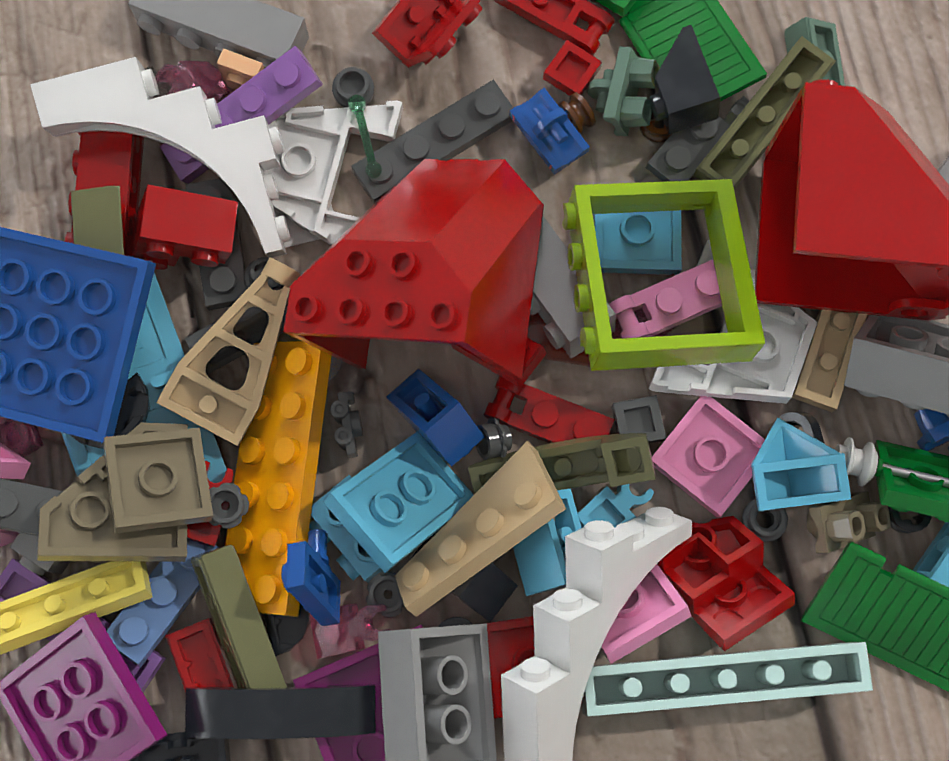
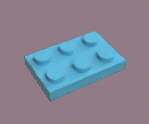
M417 431L333 490L323 503L382 571L386 573L441 529L474 494Z

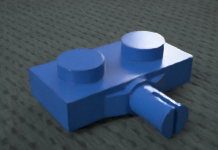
M313 529L308 532V543L302 541L288 544L287 563L282 566L283 585L286 591L290 592L322 627L340 624L341 581L332 572L329 565V557L327 556L328 533L322 529Z

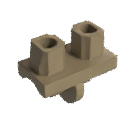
M868 491L852 493L851 500L816 504L809 507L807 514V529L817 539L815 544L816 553L833 552L846 547L848 542H860L876 536V532L890 529L891 526L888 506L881 505V502H870Z

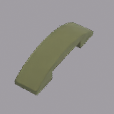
M646 433L592 436L534 447L538 451L557 490L609 482L610 487L656 479ZM517 451L507 453L505 457L499 456L469 465L468 471L474 494Z

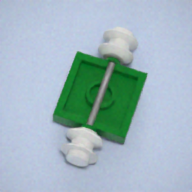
M848 437L843 445H836L834 450L845 454L847 474L856 476L859 486L863 487L875 476L881 505L889 506L899 512L912 511L934 516L938 520L949 523V456L881 440H876L875 444L867 442L863 449L855 448L854 440L851 437Z

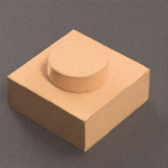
M224 48L217 61L225 84L233 90L238 89L264 69L262 62Z

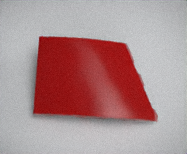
M734 516L712 519L707 523L693 522L692 537L676 546L657 563L687 604L691 617L724 652L795 605V593L763 566L764 542Z

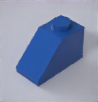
M419 368L386 396L388 401L416 432L418 431L435 452L451 467L469 454L473 447L485 438L460 402Z

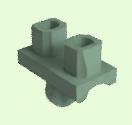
M619 47L614 70H604L603 78L591 80L587 89L588 95L597 100L595 110L604 113L603 119L615 127L614 134L616 136H628L630 127L648 126L652 115V108L648 97H637L639 88H655V76L660 67L656 60L638 58L632 47Z

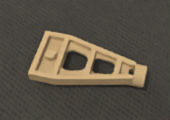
M271 257L262 270V274L178 362L156 402L236 446H239L261 405L283 323V314L289 299L290 287L301 275L294 269ZM271 279L279 283L283 288L280 290L271 289L268 285V280ZM250 307H258L266 311L269 316L268 326L262 341L258 345H251L236 337L233 331L234 326ZM226 346H235L243 350L249 358V369L245 383L238 390H230L210 379L206 374L207 363L220 349Z

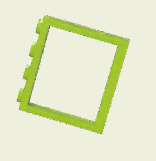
M732 179L574 185L568 203H563L564 219L562 225L564 230H570L571 243L568 245L567 252L568 266L570 271H576L578 284L574 287V306L576 312H582L584 327L580 331V346H584L585 354H589L591 371L752 361L766 343ZM704 209L728 333L612 339L593 214Z

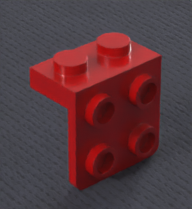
M398 0L372 34L408 68L421 62L426 65L435 56L440 59L450 51L457 41L453 34L461 24L465 27L468 26L479 15L483 7L479 4L481 0Z

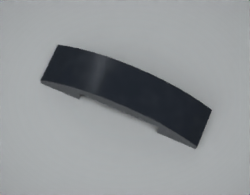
M376 684L290 688H186L185 737L210 739H297L376 733Z

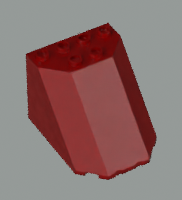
M829 79L805 82L763 154L754 287L757 303L927 321L946 319V316L949 315V184L893 116L856 87L839 85L836 81Z
M424 159L381 197L291 284L283 332L359 369H366L370 339L459 344L511 378L522 379L544 204L505 159Z

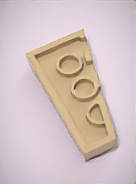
M528 440L395 575L404 606L414 616L420 615L566 509L538 451Z

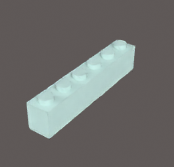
M846 642L593 665L582 698V711L586 716H599L873 691L866 642Z

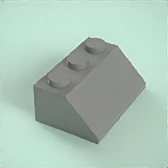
M870 315L854 337L844 386L856 389L858 393L867 397L883 396L901 401L904 406L911 409H930L945 413L949 417V325L935 321Z
M487 624L379 631L378 643L385 761H497Z

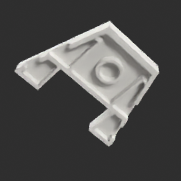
M396 100L386 101V105L365 106V103L349 104L347 108L324 109L323 106L291 108L269 124L270 128L278 127L284 147V152L277 154L280 167L264 171L265 175L273 174L278 190L279 199L272 200L274 210L332 246L360 219L359 217L329 211L350 135L356 134L386 142L393 141L403 111L402 102Z
M707 240L697 266L713 259L710 240ZM752 277L753 285L755 287V279ZM757 303L766 344L752 361L708 364V366L700 364L657 367L649 390L663 393L787 404L794 393L818 322L798 307ZM725 320L720 333H728Z

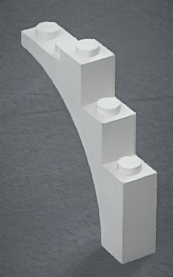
M136 57L30 84L42 128L54 137L78 132H123L148 137L189 154L212 170L236 194L247 210L258 232L265 254L269 258L287 254L284 243L291 241L284 215L276 217L272 200L279 199L276 183L272 173L264 174L265 170L280 167L277 154L284 152V147L278 127L270 128L264 115L215 128V125L221 124L222 120L214 97L207 99L201 87L198 86L153 98V96L159 95L152 69L145 70Z
M653 507L648 509L646 513L628 522L618 524L616 528L610 522L597 520L588 522L583 528L565 536L566 588L554 592L553 595L533 605L535 656L501 675L504 761H573L575 729L581 701L594 662L607 633L632 592L651 569L676 546L692 537V520L673 514V511L669 508Z

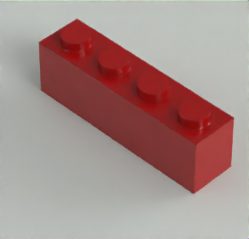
M108 131L78 132L80 135L79 150H75L72 157L73 172L77 176L75 191L104 186H120L124 255L131 257L139 207L144 136ZM70 192V194H69V199H68V207H69V213H70V215L72 216L71 192ZM72 222V230L67 232L65 242L74 244Z

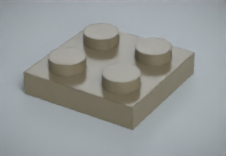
M200 427L104 437L103 448L114 533L210 522L212 520L213 510Z

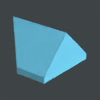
M777 417L751 464L757 510L764 511L851 500L845 454L839 453Z

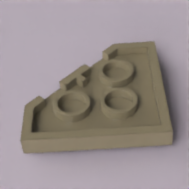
M141 422L127 435L188 429V424ZM104 454L77 477V480L59 496H54L40 508L37 561L185 562L187 558V524L114 533Z

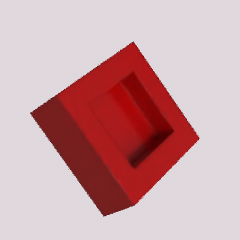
M566 40L544 71L543 80L569 96L575 92L582 96L589 82L600 71L602 61Z

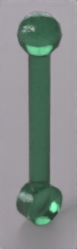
M353 95L349 98L348 105L350 111L356 115L368 163L365 172L370 178H377L382 173V166L376 162L363 112L366 108L365 99L361 95Z

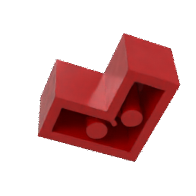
M147 184L137 212L131 257L156 263V270H164L168 266H175L180 256L189 257L193 264L204 267H216L218 263L224 264L232 253L238 201Z

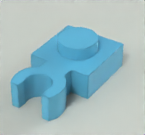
M630 484L617 486V494L615 495L606 486L578 512L581 527L583 528L588 522L601 520L610 522L616 528L618 524L636 518L629 509L631 507L637 508L647 503L652 498L654 491L650 488L641 496H635L629 489Z

